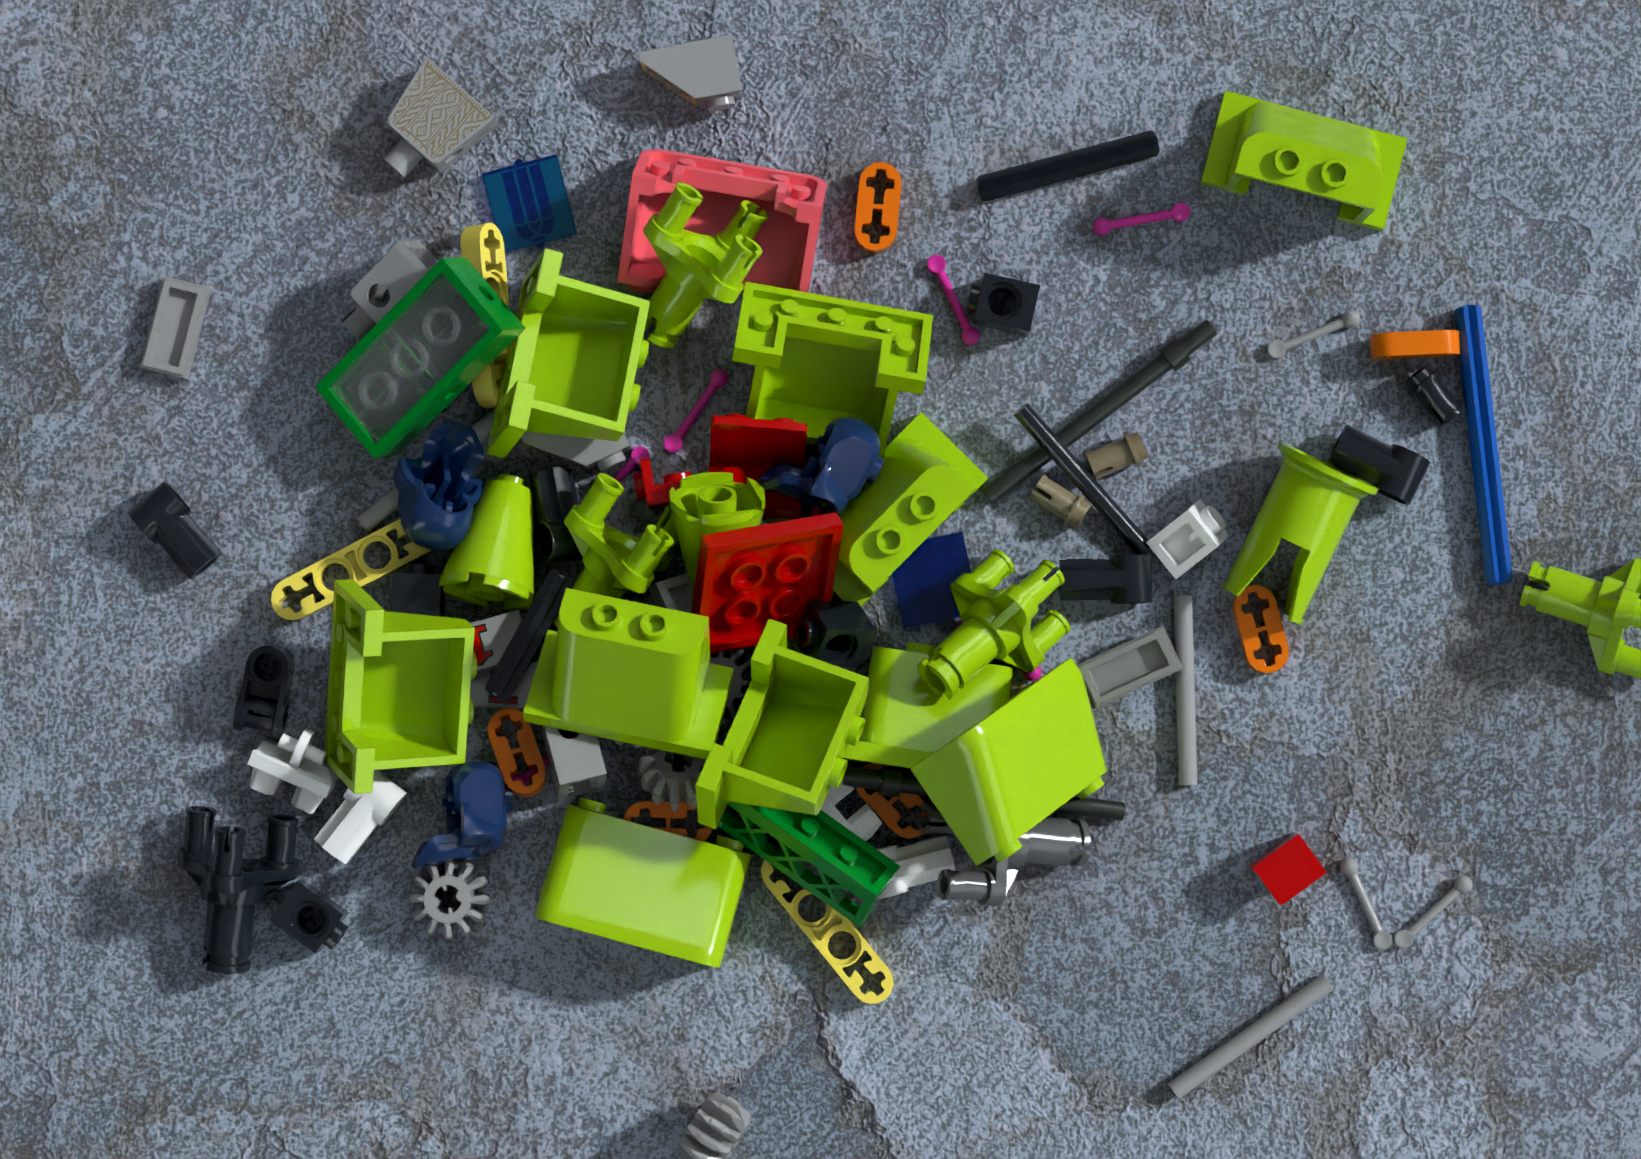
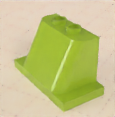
M1225 90L1200 184L1245 196L1251 179L1338 201L1340 206L1336 220L1382 231L1385 228L1408 138Z
M545 248L522 280L515 316L526 329L508 346L486 454L505 458L525 432L618 441L625 432L628 412L635 410L640 395V385L635 384L634 381L637 368L641 369L648 354L649 341L643 340L650 301L559 275L563 253Z
M745 281L732 361L755 365L745 416L765 420L789 418L795 422L806 423V443L818 445L816 443L818 436L823 435L825 427L832 420L845 417L859 419L876 430L881 440L878 456L883 457L898 391L923 395L933 315Z
M922 412L885 448L883 457L879 456L884 459V462L873 484L865 482L858 496L855 499L849 500L844 511L838 515L844 525L833 592L842 601L858 602L862 607L889 580L888 577L988 480V477ZM824 509L821 515L831 513V511Z
M353 579L334 580L324 751L327 754L324 761L354 794L373 792L374 770L465 764L468 724H471L474 718V706L470 697L471 679H474L477 674V659L473 652L475 627L466 619L384 611Z
M566 588L559 610L558 632L547 631L524 707V722L707 759L713 744L717 742L734 679V668L710 663L709 617Z
M768 619L752 655V680L723 746L716 743L713 744L695 785L698 823L713 829H717L728 802L817 815L823 806L830 787L838 788L840 786L848 763L847 760L842 758L848 744L857 745L865 725V718L860 716L868 694L869 677L787 649V625L772 619Z
M907 642L905 651L872 646L868 671L869 688L861 716L865 718V725L857 745L848 744L843 758L912 768L1007 702L1010 698L1013 668L988 664L962 689L958 687L957 693L951 699H948L946 695L942 698L934 693L925 684L918 672L917 665L924 658L929 659V654L935 649V646Z

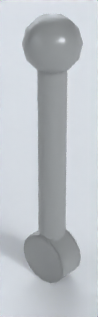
M1348 310L1342 315L1341 319L1286 341L1273 340L1267 346V353L1271 358L1279 359L1284 356L1286 350L1343 327L1356 328L1361 320L1360 315L1354 310Z
M1351 857L1344 858L1340 863V870L1349 877L1374 932L1372 942L1378 949H1388L1392 945V936L1390 933L1383 931L1357 874L1358 862Z
M1465 875L1457 877L1454 881V887L1407 930L1400 929L1396 931L1393 937L1395 944L1403 949L1410 947L1413 943V936L1458 895L1467 894L1471 891L1473 887L1471 878Z

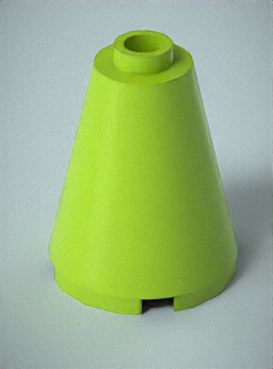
M703 472L681 479V488L675 491L674 487H672L669 491V506L692 596L694 594L701 535L760 525L765 509L764 488L755 480L747 477V485L734 482L733 473Z
M499 474L497 480L486 482L482 496L473 508L469 530L463 541L453 549L440 576L439 587L444 586L443 592L447 595L482 607H488L489 601H504L502 610L509 611L526 610L531 605L534 598L532 490L525 487V480L508 474Z

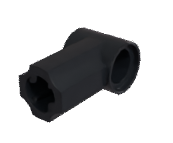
M1345 425L1327 461L1371 483L1379 489L1378 493L1404 505H1410L1430 465L1428 459L1414 451L1396 444L1390 446L1349 425Z
M558 466L529 475L538 519V523L533 531V549L536 557L542 563L582 560L583 557L564 523V519L574 505H579L572 469H568L567 466Z
M163 481L128 511V514L155 544L159 543L170 555V558L189 579H194L215 563L223 553L190 516L192 511L184 500L167 482Z
M1111 555L1109 559L1059 560V569L1065 578L1064 584L1059 587L1060 601L1110 600L1111 604L1153 603L1152 555Z

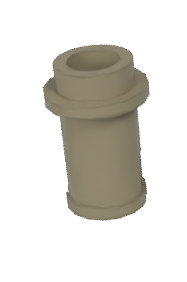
M1127 431L1123 432L1124 438L1090 452H1085L1087 462L1096 481L1100 480L1101 477L1133 464L1138 468L1141 466L1140 461L1148 458L1138 432L1131 435Z
M1044 474L1036 485L1038 488L1032 491L1028 500L1035 502L1064 520V527L1067 528L1070 524L1078 529L1092 504L1085 501L1086 496L1083 493L1078 497Z

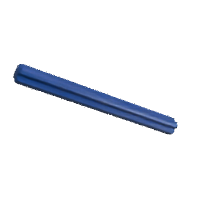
M1465 305L1456 308L1454 316L1456 330L1459 331V359L1485 581L1488 585H1502L1512 582L1513 574L1482 309L1479 305Z

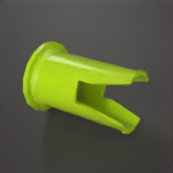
M1279 442L1276 449L1283 452L1281 455L1282 466L1226 581H1223L1221 586L1234 595L1239 596L1272 558L1282 538L1300 546L1301 549L1294 562L1284 614L1288 616L1289 621L1301 625L1304 622L1302 618L1360 500L1367 497L1368 494L1376 495L1379 489L1323 460Z

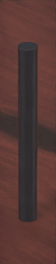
M1028 403L1019 408L1013 416L1086 496L1136 555L1143 554L1149 548L1146 543L1148 538Z

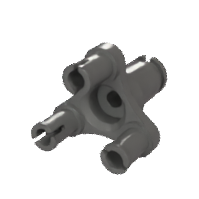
M929 803L921 805L919 812L928 813V816L918 815L917 818L918 828L922 834H954L935 805ZM1046 817L1018 839L1023 847L1000 863L992 856L977 865V871L941 870L937 880L938 895L941 900H977L980 905L999 906L1004 901L1006 893L1023 864L1084 865L1088 855L1085 852H1075L1074 846L1083 845L1084 847H1091L1089 827L1085 820L1082 819L1069 820L1067 818Z

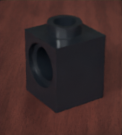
M984 273L982 283H972L966 310L975 312L972 324L1028 336L1040 285ZM996 292L1007 293L1014 301V310L1005 316L996 315L989 308L988 298Z
M406 564V573L393 572L392 612L444 617V586L439 587L441 574H434L435 565Z
M809 600L801 620L796 625L793 639L804 655L840 668H862L877 630L858 602Z
M302 879L296 881L269 921L316 954L322 951L325 946L333 950L349 928L343 923L349 912ZM307 906H316L324 914L325 923L319 932H311L302 924V913Z

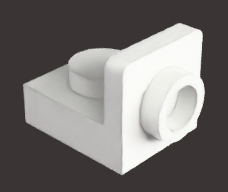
M1199 499L1146 543L1173 577L1177 579L1215 550L1229 535L1225 530L1226 524L1220 513L1212 506H1206Z

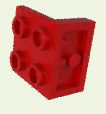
M737 413L724 416L714 415L711 418L709 472L733 473L734 482L747 485V477L757 482L758 477L777 461H788L803 468L805 467L807 424L795 422L789 418L765 420L748 418ZM769 489L764 491L765 509L763 516L788 519L800 518L802 500L778 492H771Z

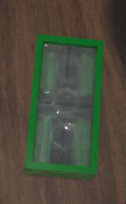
M466 257L441 258L315 388L374 459L399 455L526 328Z

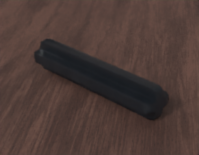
M551 569L548 572L485 685V690L490 695L505 702L512 698L546 637L547 631L551 628L559 613L566 588L572 589L574 586V580L571 577L555 569Z

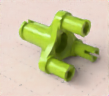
M677 182L674 191L659 214H653L643 229L645 236L666 270L662 280L649 298L650 306L644 332H646L650 324L656 327L654 332L648 337L650 342L664 348L676 346L679 341V335L685 332L706 298L729 304L736 301L744 288L742 281L763 252L753 238L762 224L768 219V215L764 210L755 215L760 208L757 204L748 200L742 201L725 231H720L716 235L694 233L683 228L696 207L702 202L703 197L692 186Z
M599 473L580 505H574L564 519V523L569 529L585 565L572 589L619 599L622 598L625 592L645 593L655 579L653 572L664 571L674 557L672 550L678 542V537L669 503L656 525H647L642 537L621 532L608 526L603 520L617 498L623 493L624 488L613 477ZM558 613L556 619L554 620V625H555L557 628H558L559 613Z
M994 549L970 573H962L950 584V590L962 624L931 651L928 660L924 658L917 665L918 672L925 684L938 696L943 698L946 695L948 699H951L957 693L958 687L962 689L994 658L1027 673H1032L1045 660L1044 654L1071 631L1068 621L1062 614L1056 610L1052 611V609H1049L1045 616L1031 628V621L1038 612V605L1065 582L1060 569L1045 582L1043 578L1056 565L1049 560H1042L1038 567L1018 585L1011 584L1006 589L993 590L1008 575L1010 576L1015 571L1011 559L1003 551Z
M1635 557L1634 560L1612 575L1605 576L1603 582L1551 565L1548 569L1542 567L1541 562L1534 560L1528 575L1529 581L1545 585L1549 589L1543 591L1525 585L1519 605L1527 607L1529 604L1535 606L1536 611L1588 627L1586 634H1588L1598 671L1613 676L1616 671L1641 679V649L1625 645L1626 640L1622 639L1624 629L1628 630L1629 626L1641 629V559Z

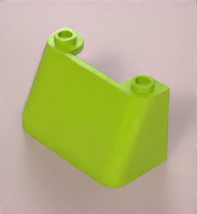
M1072 657L1021 689L1003 705L911 768V771L976 866L992 856L996 858L998 863L1005 860L1023 847L1018 840L1022 835L1076 794L1082 800L1105 784L1100 776L1107 771L1088 693L1083 674Z
M582 797L579 798L578 805L569 803L534 917L684 960L720 968L752 855L749 852L743 851L744 845L736 839L717 835L715 843L704 842L616 818L605 813L607 804Z

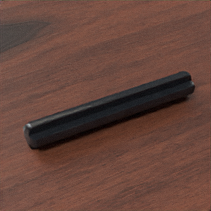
M1150 130L980 175L976 179L980 199L986 202L1156 157L1160 152L1159 142L1155 132Z

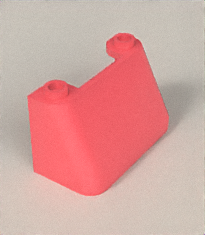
M649 149L640 153L631 179L617 283L628 284L630 289L637 292L650 293L655 291L666 270L645 236L643 229L653 214H659L674 191L677 182H682L695 188L703 197L702 202L696 207L683 229L703 235H716L720 231H725L739 209V205L744 200L751 201L760 206L755 215H758L761 210L767 213L768 219L762 224L753 238L763 252L742 281L744 286L745 281L809 293L827 184L824 180L803 173L669 150Z

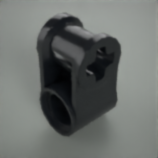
M279 645L262 646L255 649L248 656L242 687L234 711V730L242 731L244 727L269 731L272 732L273 737L281 738L288 720L290 692L295 671L294 658L286 648ZM267 653L276 655L282 664L280 675L274 680L265 678L260 671L259 663L261 658ZM253 710L269 713L271 716L257 714Z

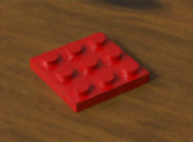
M837 512L701 535L691 613L709 617L710 653L757 645L768 619L786 624L787 639L794 638L796 625L801 620L808 601H831L844 525Z

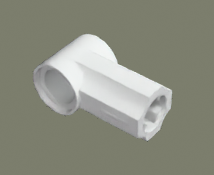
M374 770L373 792L354 794L348 788L343 795L345 800L321 828L314 840L333 857L339 859L344 864H348L378 825L381 827L394 813L407 793L380 771Z
M937 836L899 848L897 845L877 849L901 866L896 877L877 900L908 892L909 887L936 881L941 870L950 869L951 871H956L947 836Z

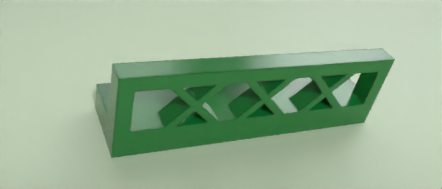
M728 802L729 806L740 813L742 820H738L724 810L718 827L858 927H861L867 920L878 897L893 881L901 867L822 810L817 815ZM765 833L777 839L781 848H777L770 843ZM804 861H808L815 866L820 876L808 870ZM842 889H847L862 900L861 905L859 906L847 898Z

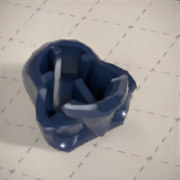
M850 417L834 419L828 423L823 435H819L816 443H818L817 453L814 456H810L805 467L796 466L788 461H777L758 477V484L764 488V491L769 489L771 492L792 496L808 503L814 508L820 506L831 511V513L837 512L839 515L844 511L848 501L858 496L865 482L873 484L884 462V459L878 456L881 440L876 430L864 421Z
M450 420L443 422L426 438L422 458H403L397 463L393 480L399 491L398 505L401 525L405 535L419 546L438 551L454 549L463 541L469 530L473 516V506L480 500L485 486L482 480L470 476L474 469L483 463L485 458L478 436L470 426Z
M473 760L465 762V764H458L448 772L447 777L444 779L445 799H442V806L446 807L447 834L436 835L420 844L411 867L421 870L423 866L430 867L431 865L458 859L476 861L478 856H484L496 849H500L502 833L507 823L506 813L513 811L514 797L513 791L504 784L503 774L498 767L489 762Z

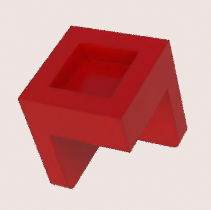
M1291 833L1248 865L1251 872L1260 878L1278 904H1285L1327 873L1298 833Z

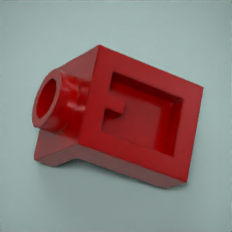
M641 459L642 471L633 473L638 501L647 499L650 510L665 508L669 503V491L671 488L674 487L675 491L681 488V479L690 476L691 472H679L663 476L664 484L655 485L650 459Z

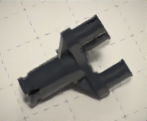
M207 806L186 807L184 847L179 848L177 867L185 870L201 887L200 896L207 901L203 950L207 951V955L202 959V967H206L208 971L223 974L247 972L250 970L251 964L250 961H247V956L252 952L255 904L261 903L263 897L298 877L299 860L294 857L299 819L295 816L284 814L269 815L267 819L266 856L261 857V859L242 858L244 837L246 835L245 829L234 827V832L230 833V826L214 828L217 813L215 808ZM215 834L214 849H212V847H213V835Z

